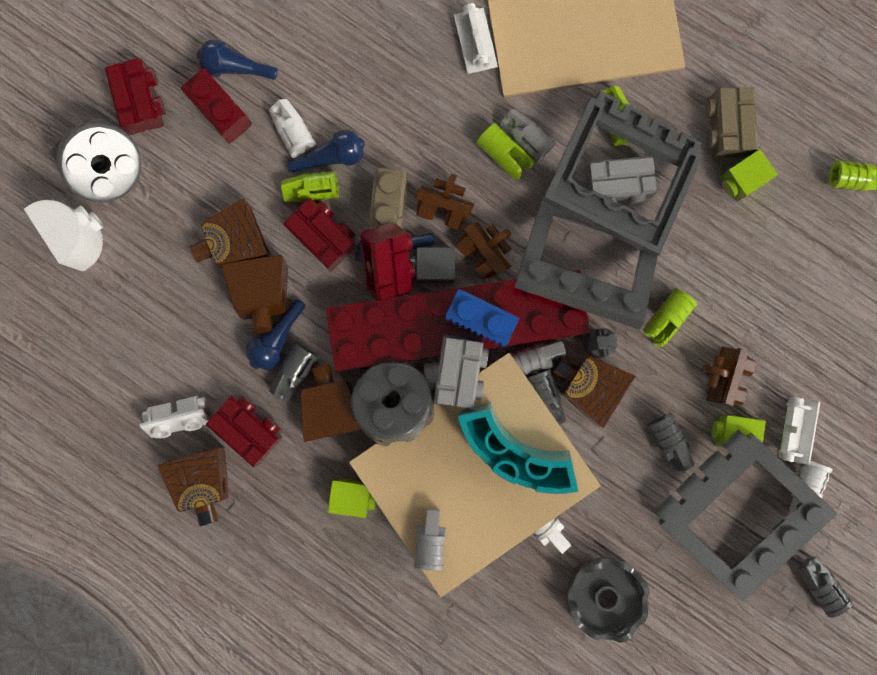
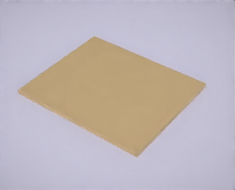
M487 0L503 98L685 69L674 0Z
M507 353L479 373L478 380L484 381L481 400H475L474 406L492 402L497 418L504 428L517 440L530 447L544 451L569 450L579 492L567 494L535 492V489L516 483L514 485L498 476L478 454L474 453L464 436L458 420V414L468 408L455 405L434 403L432 423L427 425L413 441L393 442L389 446H381L376 443L349 462L415 561L416 543L418 541L416 539L417 525L425 526L427 508L440 510L439 527L447 528L443 551L444 559L442 561L444 569H422L440 598L601 486L510 353Z

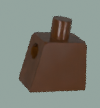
M276 255L222 264L235 312L243 320L252 319L254 333L271 331V316L283 314L286 311L288 265L283 256Z
M330 365L312 368L315 387L301 390L304 442L359 430L360 427L355 421L351 410L353 392L348 380L334 382Z

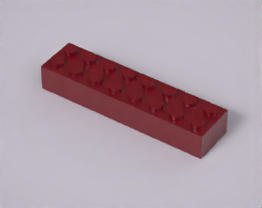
M574 270V271H573V272H576V273L581 274L580 270ZM517 279L395 297L384 301L375 300L326 308L335 372L371 368L385 362L404 363L440 357L443 334L481 339V336L476 337L475 333L470 334L469 330L464 331L463 327L458 328L457 324L453 326L452 322H446V314L458 289L519 318L505 347L589 334L588 315L586 311L514 288ZM487 339L482 340L484 342L483 348H488L489 350L499 348L498 344L493 345V342L488 343Z

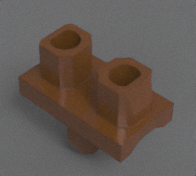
M450 174L448 182L436 178L433 187L444 190V193L421 186L415 197L419 199L417 216L433 220L437 206L448 209L444 225L457 230L461 228L466 217L470 216L475 203L451 196L453 193L463 197L466 190L464 187L455 185L457 175Z
M479 222L471 223L464 228L466 233L459 239L456 245L465 256H469L477 249L483 254L485 258L474 266L475 271L482 280L496 273L497 275L512 267L503 256V254L505 255L512 250L505 241L511 235L508 229L499 233L494 224L486 229L492 237L491 240Z
M722 347L720 355L715 356L713 366L703 365L702 372L710 375L707 386L710 387L707 401L729 406L745 404L748 392L746 388L739 386L742 375L751 376L757 364L755 360L748 356L749 351L742 348Z

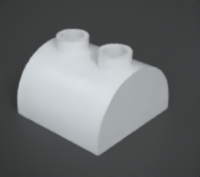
M54 200L37 201L24 208L59 264L85 271L97 261L103 246L100 229L104 228L94 212L88 214L82 206L73 209Z

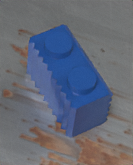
M458 289L445 318L446 322H452L453 326L457 324L458 328L463 327L464 331L469 330L470 334L475 333L476 337L481 336V339H487L488 343L498 344L499 349L507 345L519 321L518 317L461 289Z

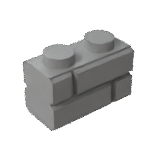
M652 156L592 161L586 166L587 189L594 190L615 203L617 201L629 200V205L648 203V198H652L657 192L654 159Z
M443 334L434 403L474 408L475 400L482 399L484 381L478 380L480 367L486 368L489 349L483 348L484 342L481 339Z

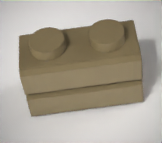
M755 88L717 89L710 96V99L706 101L705 107L706 117L711 118L712 130H709L707 134L708 148L713 149L714 158L748 157L758 151Z
M375 168L368 229L379 228V226L388 223H396L401 228L403 227L405 192L407 191L408 182L407 171Z

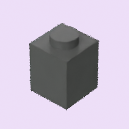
M417 248V256H411L410 261L414 266L415 275H417V283L455 282V248Z

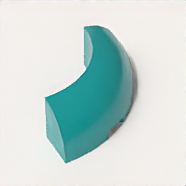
M492 402L468 408L458 414L461 429L474 453L478 454L491 470L501 478L514 485L516 483L535 489V492L567 494L579 492L569 450L544 451L520 442L501 424L493 409Z

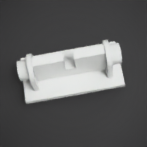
M474 3L466 4L463 6L464 11L462 13L454 14V20L467 73L471 74L497 68L498 65L484 8H476Z
M197 395L176 401L177 412H173L171 403L148 407L147 411L142 412L144 423L140 424V428L151 438H166L171 433L181 430H198L210 420V417L204 412V410L208 409L206 398H199Z
M791 397L786 404L788 407L781 447L778 450L779 459L810 465L820 402Z

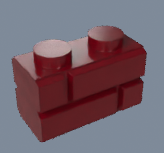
M139 58L125 61L123 64L118 63L106 66L105 72L120 128L129 135L145 132V130L163 127L162 115H166V109L160 96L156 97L154 86L158 85V79L153 67H148Z
M205 68L201 69L181 87L185 95L229 144L252 125L246 114Z
M309 198L283 225L332 272L356 248L357 245L352 240L356 234L344 222L338 226L330 218L334 213L324 202L320 200L316 204Z
M388 223L379 226V228L361 231L360 238L367 290L377 301H384L393 298L394 295L400 296L412 292L411 279L415 277V269L409 260V250H412L413 247L409 233L396 223Z
M243 395L241 398L231 396L210 418L206 426L252 467H256L282 440L283 437L278 433L281 428L271 418L266 416L263 420L254 411L257 409V406L246 396Z

